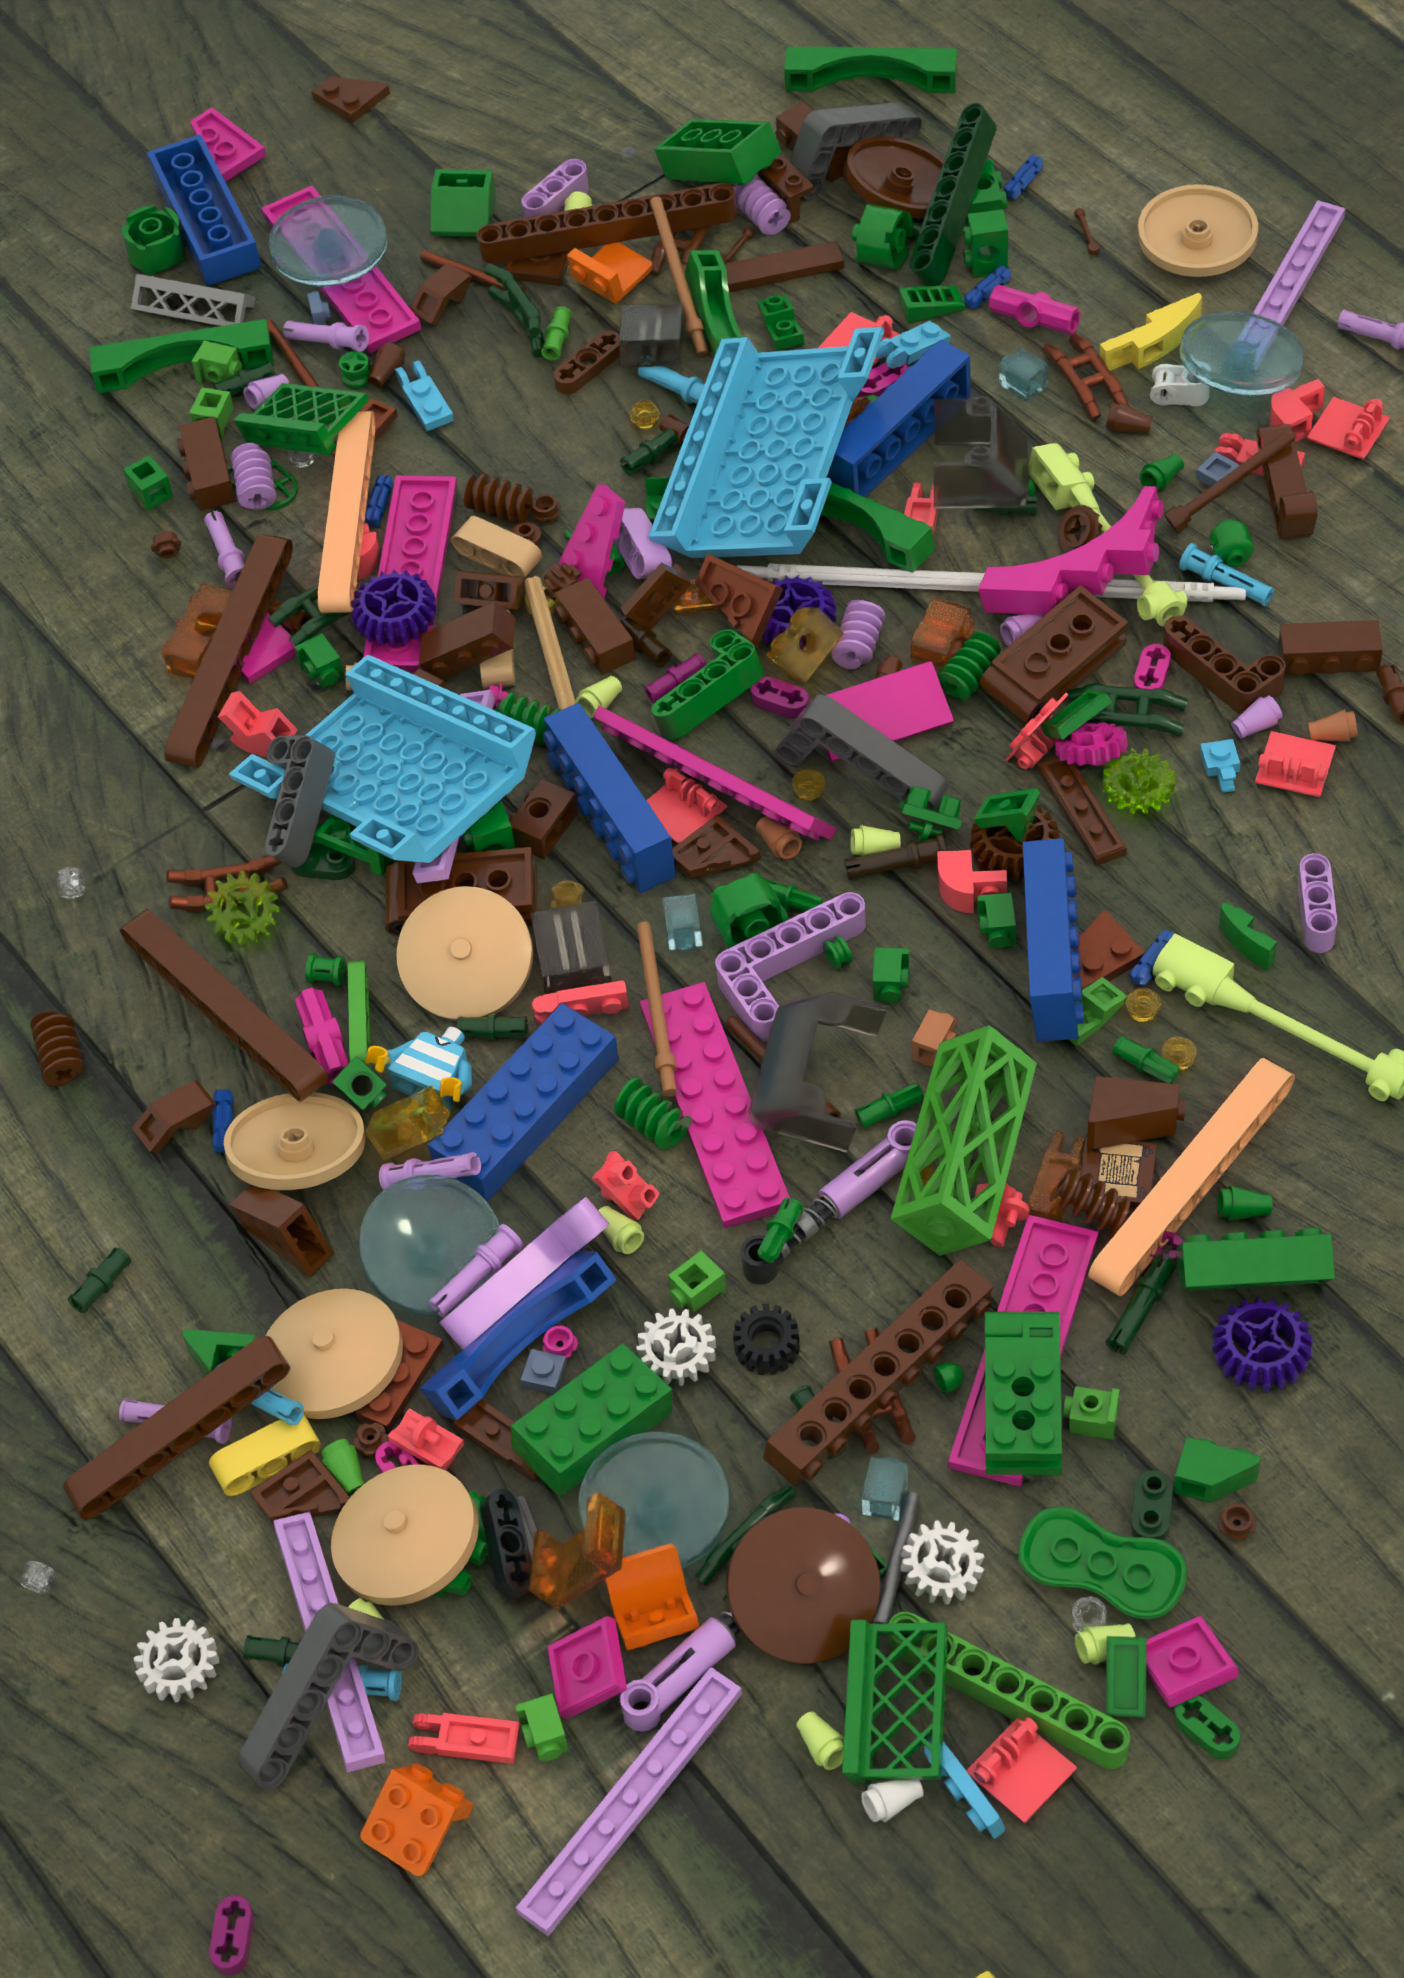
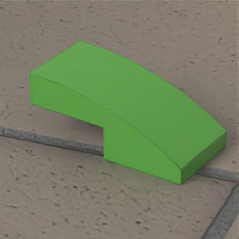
M1103 977L1084 988L1081 1001H1077V1003H1083L1084 1024H1078L1079 1038L1068 1040L1076 1046L1085 1041L1124 1005L1128 996Z

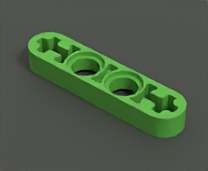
M366 960L348 962L350 1062L357 1055L365 1063L367 1051L370 1047L369 978Z

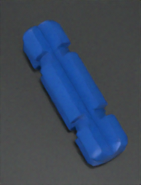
M1035 154L1031 155L1011 177V180L1003 187L1006 197L1015 200L1021 194V191L1027 187L1043 168V159L1041 157H1037Z
M1004 265L997 267L993 273H990L974 289H971L964 295V304L971 309H976L983 303L982 301L987 300L991 296L995 286L998 284L1005 285L1011 280L1010 269Z
M379 475L376 478L375 487L372 489L366 506L368 508H366L364 524L368 523V527L376 528L380 525L381 515L384 513L390 496L388 494L391 493L393 488L392 478L389 475Z
M1161 931L1155 939L1156 942L1150 945L1138 961V964L1133 967L1129 977L1134 985L1143 987L1150 981L1155 961L1162 949L1175 934L1174 932Z
M228 1089L216 1090L213 1096L216 1106L213 1108L214 1134L212 1145L217 1153L225 1152V1133L233 1121L232 1092Z

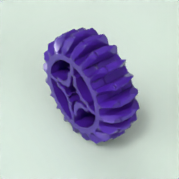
M394 569L391 574L385 575L381 571L380 577L369 576L368 583H360L359 590L354 591L355 599L351 601V606L354 608L351 612L352 621L360 635L366 636L369 643L377 640L380 647L386 642H389L392 647L395 646L396 642H403L406 645L408 639L412 638L418 641L419 633L427 632L428 626L434 625V616L437 611L435 594L432 592V588H430L427 580H421L418 574L410 576L407 570L402 574H398Z
M799 574L795 579H789L787 575H785L782 581L773 578L772 583L783 588V591L762 636L764 644L769 645L773 643L775 650L785 647L789 653L791 648H798L802 652L804 646L814 649L816 641L824 643L826 635H831L836 621V602L832 598L830 589H825L822 581L814 583L812 577L802 580Z
M1257 1296L1254 1299V1304H1249L1243 1298L1239 1308L1230 1305L1227 1309V1315L1221 1314L1218 1318V1326H1215L1213 1329L1212 1338L1214 1341L1212 1342V1352L1216 1355L1215 1362L1217 1367H1223L1225 1378L1235 1375L1234 1382L1237 1387L1243 1382L1249 1383L1248 1388L1251 1392L1256 1388V1385L1263 1386L1266 1394L1273 1384L1279 1390H1282L1285 1387V1380L1294 1384L1298 1374H1304L1307 1369V1363L1311 1360L1312 1350L1310 1347H1312L1313 1338L1311 1334H1308V1322H1301L1299 1311L1289 1313L1290 1306L1288 1302L1279 1307L1276 1306L1274 1297L1268 1303H1262L1260 1297ZM1278 1331L1287 1338L1292 1348L1286 1346L1285 1341L1277 1336ZM1233 1340L1238 1342L1240 1348L1247 1352L1246 1357L1235 1348Z

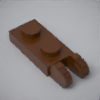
M484 1400L478 1401L458 1420L452 1422L455 1430L507 1466H513L517 1472L527 1479L535 1481L538 1477L529 1465L511 1448V1425L515 1422Z

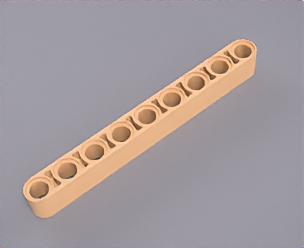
M359 411L338 433L318 585L320 613H347L354 610L351 606V601L355 599L354 591L357 588L375 439L373 411Z
M1261 1058L1099 1253L1089 1270V1279L1116 1295L1123 1296L1152 1262L1153 1257L1149 1255H1155L1157 1246L1163 1248L1169 1241V1239H1166L1164 1243L1161 1242L1163 1233L1165 1231L1175 1233L1284 1100L1292 1088L1295 1075L1269 1060Z

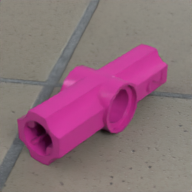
M998 284L994 287L989 297V307L992 312L1015 318L1025 327L1031 328L1039 325L1072 335L1076 332L1077 326L1080 323L1081 312H1079L1077 307L1054 301L1044 292L1030 294Z
M309 988L301 991V994L295 998L296 1008L304 1025L302 1029L311 1056H315V1059L327 1073L329 1081L326 1084L336 1086L332 1081L350 1062L343 1048L344 1041L336 1018H332L323 991Z

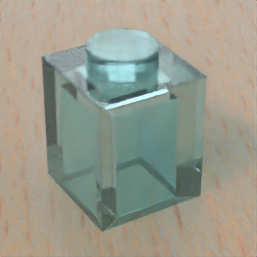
M1019 347L1013 353L1006 355L1000 362V385L1025 402L1047 386V364L1024 348Z
M696 893L662 898L669 950H686L692 947L703 946Z
M892 1457L870 1458L862 1493V1511L864 1515L899 1521L909 1481L907 1463H901Z

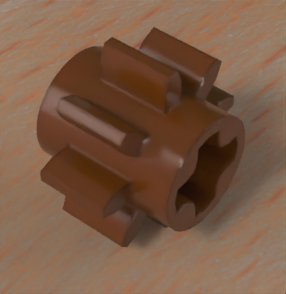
M565 562L561 565L555 564L551 566L544 575V583L548 586L544 593L552 600H556L555 592L579 582L578 578L582 573L573 565L568 566Z

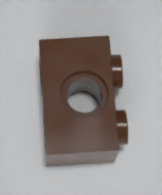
M457 571L453 603L485 606L495 601L504 609H523L525 599L524 581L526 577Z
M543 779L539 781L534 789L529 790L523 805L517 813L514 812L509 817L515 848L531 847L534 856L545 860L578 814L575 792Z

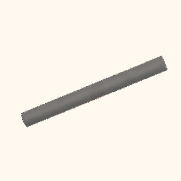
M908 1492L905 1496L873 1624H889L902 1573L900 1566L904 1558L901 1557V1552L904 1545H908L907 1540L912 1533L921 1498L919 1494L914 1492Z

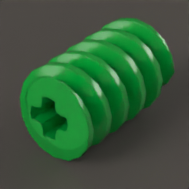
M974 632L969 640L962 645V648L955 653L954 657H951L947 665H944L937 674L942 689L956 700L968 701L971 693H975L979 688L980 679L991 666V661L1000 654L1001 647L998 641L985 632Z
M515 692L509 693L506 699H503L498 704L495 711L534 728L536 732L534 741L540 746H545L542 735L546 732L544 718L561 711V709L557 708L551 714L550 705L545 704L540 709V702L534 700L528 706L529 701L526 696H522L517 702V694Z
M634 1077L625 1084L618 1094L614 1106L615 1115L620 1119H625L628 1125L635 1127L637 1132L645 1135V1138L655 1143L659 1149L669 1150L675 1147L686 1137L688 1127L692 1123L691 1117L688 1115L682 1118L683 1111L681 1109L674 1108L672 1110L673 1103L669 1100L662 1102L663 1096L660 1093H653L651 1086L648 1084L643 1085V1080L639 1077Z

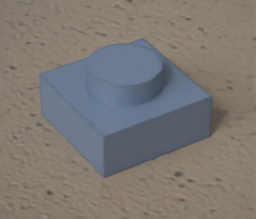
M319 291L307 293L313 324L326 325V320H331L328 303H321Z
M1215 451L1197 469L1196 478L1212 486L1240 465Z
M531 1349L521 1377L522 1387L551 1394L556 1393L559 1390L567 1366L566 1356Z

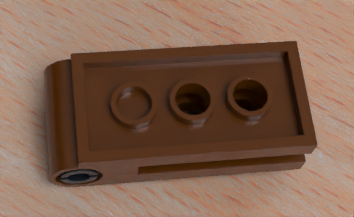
M1080 585L991 661V666L981 677L979 686L1027 724L1039 714L1040 710L1051 698L1058 701L1065 693L1069 694L1070 689L1078 687L1126 645L1127 637L1123 633L1128 630V621Z
M531 847L457 853L454 856L449 879L417 883L412 874L415 866L413 861L398 860L397 863H393L386 868L385 930L393 936H400L406 920L424 900L443 890L463 886L483 888L500 895L517 909L527 926L538 925L536 862L533 861Z

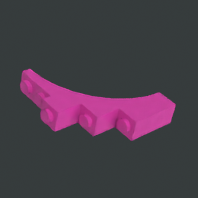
M1144 486L1136 502L1117 523L1105 533L1081 547L1060 556L1035 563L1007 567H987L978 588L984 612L1046 615L1080 585L1093 595H1103L1108 582H1112L1114 574L1149 575L1153 562H1157L1159 557V545L1154 543L1155 526L1158 519L1162 518L1164 512L1163 501L1159 500L1157 488Z

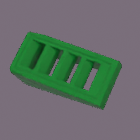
M956 285L904 287L899 289V305L908 324L965 310V304ZM952 296L954 301H948L947 297Z

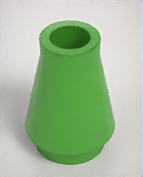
M347 1439L337 1440L321 1451L323 1456L322 1464L349 1497L365 1484L356 1448L354 1445H350Z

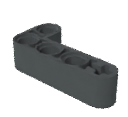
M282 735L273 739L267 749L268 760L285 769V773L266 838L265 850L273 858L296 868L301 866L309 855L335 755L331 748L310 736Z

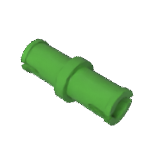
M563 306L555 308L551 323L547 325L544 333L546 340L541 353L544 358L550 361H555L559 358L562 345L567 341L569 335L567 328L572 312Z

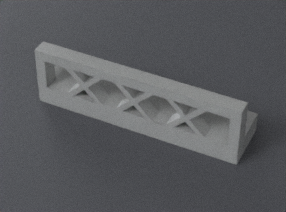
M136 274L131 309L225 326L243 323L246 307L254 308L256 297L238 292ZM143 288L152 289L158 298L149 306L141 305ZM173 294H179L185 303L176 311H172L166 302ZM200 299H206L212 308L204 316H199L192 306ZM214 301L221 302V303H219V304L216 306V304L214 303ZM160 304H162V306L164 307V309L156 308V307H158ZM228 304L237 305L234 322L226 321L220 312ZM187 309H189V311H190L191 314L183 313V312H185ZM214 314H216V316L218 317V319H214V318H210V317H212Z

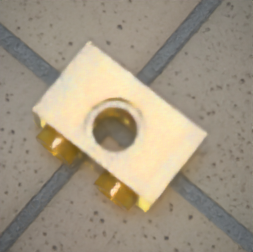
M804 607L797 610L790 619V626L784 633L779 634L772 641L770 646L772 649L766 655L792 681L806 683L844 634L821 610L814 607ZM804 635L806 638V646L803 650H801L799 646L800 638Z
M431 1085L374 1112L365 1134L385 1161L443 1134L450 1112Z

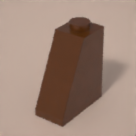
M1095 1076L1088 1120L1087 1149H1098L1175 1135L1177 1120L1184 1121L1186 1100L1179 1099L1180 1085Z
M249 1185L229 1204L246 1231L307 1277L314 1274L334 1254L308 1210L301 1202L275 1190Z

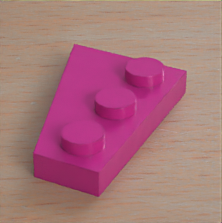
M212 107L190 121L194 135H202L225 182L266 156L264 146Z
M597 484L558 564L561 565L565 562L568 566L573 565L582 573L578 580L581 581L589 578L603 599H605L607 588L603 586L606 572L611 571L613 560L610 559L613 541L618 539L626 502L607 485Z

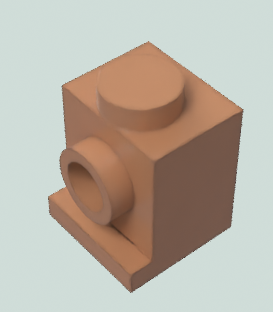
M928 1010L912 1040L913 1061L933 1068L939 1043L958 1037V1034L955 1033L957 1020L952 1015Z

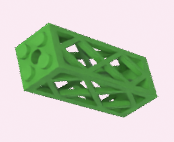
M990 1025L939 1043L891 1215L893 1222L939 1256L991 1240L1037 1062L1025 1054L1022 1049L1016 1047ZM959 1082L960 1089L945 1110L941 1095ZM1005 1094L1009 1109L991 1123L990 1114ZM960 1110L956 1129L952 1134L950 1124ZM931 1118H932L933 1129H932V1131L930 1132V1134L928 1135V1137L926 1138L927 1133H928V1129H929V1125H930V1122H931ZM1003 1142L998 1161L996 1151ZM977 1147L980 1155L969 1170L974 1149ZM939 1158L940 1165L924 1187L920 1171ZM984 1170L989 1186L970 1200L969 1191Z

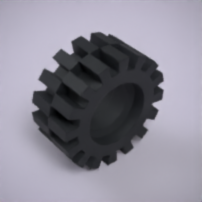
M762 1304L763 1310L758 1311L755 1305L750 1307V1316L744 1311L740 1315L741 1321L736 1320L734 1324L733 1341L738 1361L741 1365L746 1363V1369L750 1372H753L754 1368L757 1367L758 1375L764 1376L765 1369H770V1374L775 1375L777 1374L776 1367L779 1366L784 1372L788 1369V1361L793 1364L796 1361V1354H799L800 1351L797 1322L795 1318H791V1313L788 1310L782 1314L781 1306L775 1305L773 1311L769 1310V1304ZM763 1331L775 1332L781 1338L779 1344L771 1348H759L754 1345L752 1340L756 1334Z

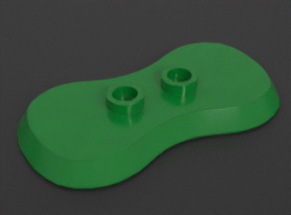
M1055 1506L1039 1511L1027 1524L1019 1543L1018 1558L1020 1565L1028 1576L1035 1581L1053 1587H1077L1090 1590L1104 1597L1118 1610L1135 1618L1153 1619L1166 1615L1177 1604L1187 1580L1186 1561L1183 1555L1171 1544L1156 1538L1125 1537L1111 1533L1095 1523L1086 1514L1070 1507Z

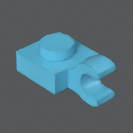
M1233 739L1200 744V755L1207 777L1217 775L1222 793L1235 791L1233 780H1236L1235 773L1240 772V761Z

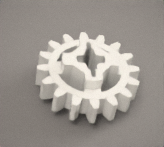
M670 1309L669 1317L666 1318L660 1313H656V1323L653 1324L646 1321L644 1323L645 1333H638L639 1346H636L638 1358L658 1376H663L664 1382L667 1385L670 1384L672 1379H677L678 1384L684 1386V1378L688 1376L694 1382L698 1381L697 1371L700 1370L708 1373V1361H715L716 1339L712 1335L710 1323L703 1325L700 1314L691 1319L688 1309H685L681 1316H676L674 1309Z
M938 1520L934 1522L932 1530H929L927 1526L922 1524L920 1525L918 1535L914 1533L909 1535L908 1545H904L901 1552V1557L904 1560H902L900 1571L910 1572L906 1577L905 1583L906 1585L914 1583L918 1585L915 1595L920 1596L924 1592L929 1593L930 1603H934L937 1596H942L945 1605L950 1603L952 1595H955L962 1601L966 1596V1590L971 1592L975 1590L978 1584L976 1579L981 1578L984 1568L979 1566L983 1562L984 1554L974 1553L979 1542L978 1540L967 1541L966 1537L969 1530L964 1529L957 1533L955 1532V1523L950 1522L947 1529H942ZM923 1549L924 1558L921 1563H918V1552ZM965 1561V1562H966V1573H965V1574L963 1575V1577H962V1575H961V1571H962V1569H961V1564H962V1562Z
M175 1618L173 1627L169 1628L162 1621L159 1623L160 1632L157 1634L150 1630L146 1632L149 1639L148 1643L138 1642L137 1647L141 1655L134 1657V1662L138 1669L136 1674L140 1683L144 1682L143 1685L146 1691L150 1694L156 1690V1694L161 1701L168 1694H171L174 1702H179L181 1693L185 1692L192 1699L194 1698V1688L197 1686L203 1690L208 1688L204 1680L205 1677L215 1678L216 1676L212 1665L219 1663V1657L215 1651L217 1646L213 1637L209 1638L207 1628L203 1626L197 1630L194 1620L190 1619L186 1626L183 1627L179 1618ZM156 1653H157V1654H158V1658L153 1662L154 1657H155V1655H156ZM200 1658V1662L198 1666H196L195 1662Z

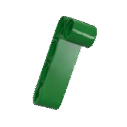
M731 629L721 630L711 637L709 642L715 659L657 700L652 706V714L663 738L675 740L684 736L763 677L764 668L753 643Z

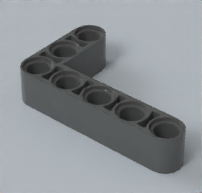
M900 102L812 111L807 115L802 124L790 159V163L813 184V191L802 197L805 200H810L820 192L836 147L853 146L860 140L870 137H894L909 140L920 131L922 119Z
M823 694L816 695L790 725L775 749L777 757L782 762L790 766H798L818 744H821L899 800L906 801L913 785L929 789L931 794L927 808L934 810L939 804L942 794H945L948 788V782L941 774L837 701Z
M335 1603L324 1605L315 1614L238 1756L240 1767L262 1789L270 1790L277 1787L288 1774L351 1657L396 1671H402L409 1668L417 1659L419 1654L417 1643L393 1622Z

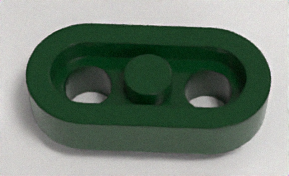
M312 843L307 860L299 867H291V870L300 877L343 880L354 872L355 861L352 856L322 844Z
M1158 1470L1145 1471L1139 1475L1135 1482L1131 1530L1134 1537H1150L1164 1540L1169 1533L1173 1483L1164 1472ZM1157 1484L1160 1486V1488L1158 1490H1152L1148 1487V1485ZM1148 1517L1155 1518L1157 1522L1154 1524H1148L1145 1522V1519Z

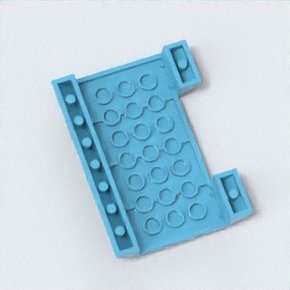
M882 327L854 329L849 346L761 353L757 352L748 337L721 339L648 537L650 540L690 558H706L707 554L715 557L800 554L817 527L832 483L831 479L827 478L852 403L868 380L884 329Z
M368 654L345 673L354 694L306 734L331 748L335 755L321 809L356 826L357 828L349 834L351 839L393 860L430 863L438 857L450 844L463 835L470 826L485 815L489 809L524 779L536 736L535 729ZM251 754L232 770L229 776L231 779L269 798L277 799L285 769Z

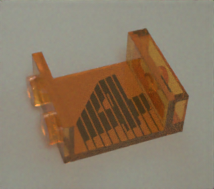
M598 1491L588 1498L585 1530L563 1544L553 1539L541 1529L536 1531L534 1534L529 1591L557 1610L621 1570L626 1510Z

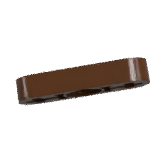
M612 330L603 331L558 366L553 373L556 390L563 394L577 392L619 358L623 353L621 335ZM586 359H594L596 361L592 365L581 364Z

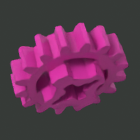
M1086 722L1063 740L1056 739L1055 741L1056 757H1059L1060 761L1067 760V764L1075 763L1078 766H1083L1084 764L1095 766L1106 764V762H1110V757L1119 758L1120 753H1126V747H1128L1126 731H1123V727L1115 728V724L1108 725L1105 722L1098 724Z

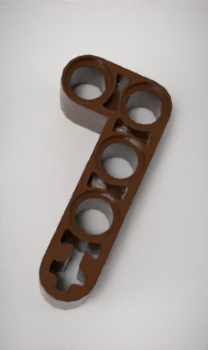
M1290 424L1257 428L1258 451L1286 431H1292ZM1294 441L1262 464L1275 525L1280 539L1312 535L1318 515L1315 494L1312 491H1306Z
M1173 616L1165 622L1163 646L1169 649L1171 653L1170 658L1235 712L1242 714L1259 697L1265 698L1270 695L1274 699L1283 691L1286 665L1281 657L1273 654L1264 655L1249 666H1246L1189 618Z

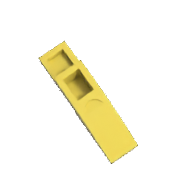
M1200 293L1194 294L1147 314L1146 325L1101 343L1100 358L1110 371L1131 362L1139 370L1162 358L1184 341L1201 319L1202 295Z

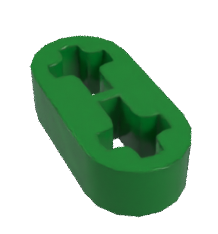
M1197 1695L1175 1705L1174 1721L1176 1726L1209 1755L1216 1759H1228L1236 1754L1240 1742L1239 1728L1210 1702ZM1185 1708L1189 1711L1197 1708L1200 1721L1194 1716L1189 1719L1184 1718ZM1214 1732L1219 1736H1223L1225 1733L1229 1734V1745L1226 1742H1221L1217 1745Z

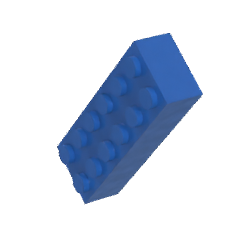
M200 134L148 151L147 155L153 179L167 207L173 210L179 218L184 242L206 286L260 269L261 263L256 241L202 135Z
M940 340L932 348L927 349L923 356L913 366H909L896 382L888 385L882 395L874 402H870L855 420L848 422L842 432L827 478H830L832 483L848 488L854 493L867 497L971 399L970 355L943 340Z
M578 702L545 717L546 732L542 735L549 749V753L546 754L547 762L552 771L558 770L561 774L560 778L564 788L575 792L577 807L583 816H589L597 838L603 837L609 856L613 861H619L622 874L627 883H633L641 894L675 878L671 836L580 703Z
M1064 838L1023 842L1029 987L1036 1040L1041 1042L1079 1038L1078 1024H1084L1083 1003H1077L1083 997L1081 976L1075 977V975L1080 974L1081 959L1080 951H1074V948H1078V945H1080L1078 925H1072V923L1078 920L1077 900H1071V897L1077 895L1075 874H1068V872H1074L1072 851H1065Z
M561 1003L428 1144L431 1160L475 1152L477 1154L476 1157H479L481 1161L479 1174L457 1177L451 1180L485 1202H488L619 1060L616 1036Z

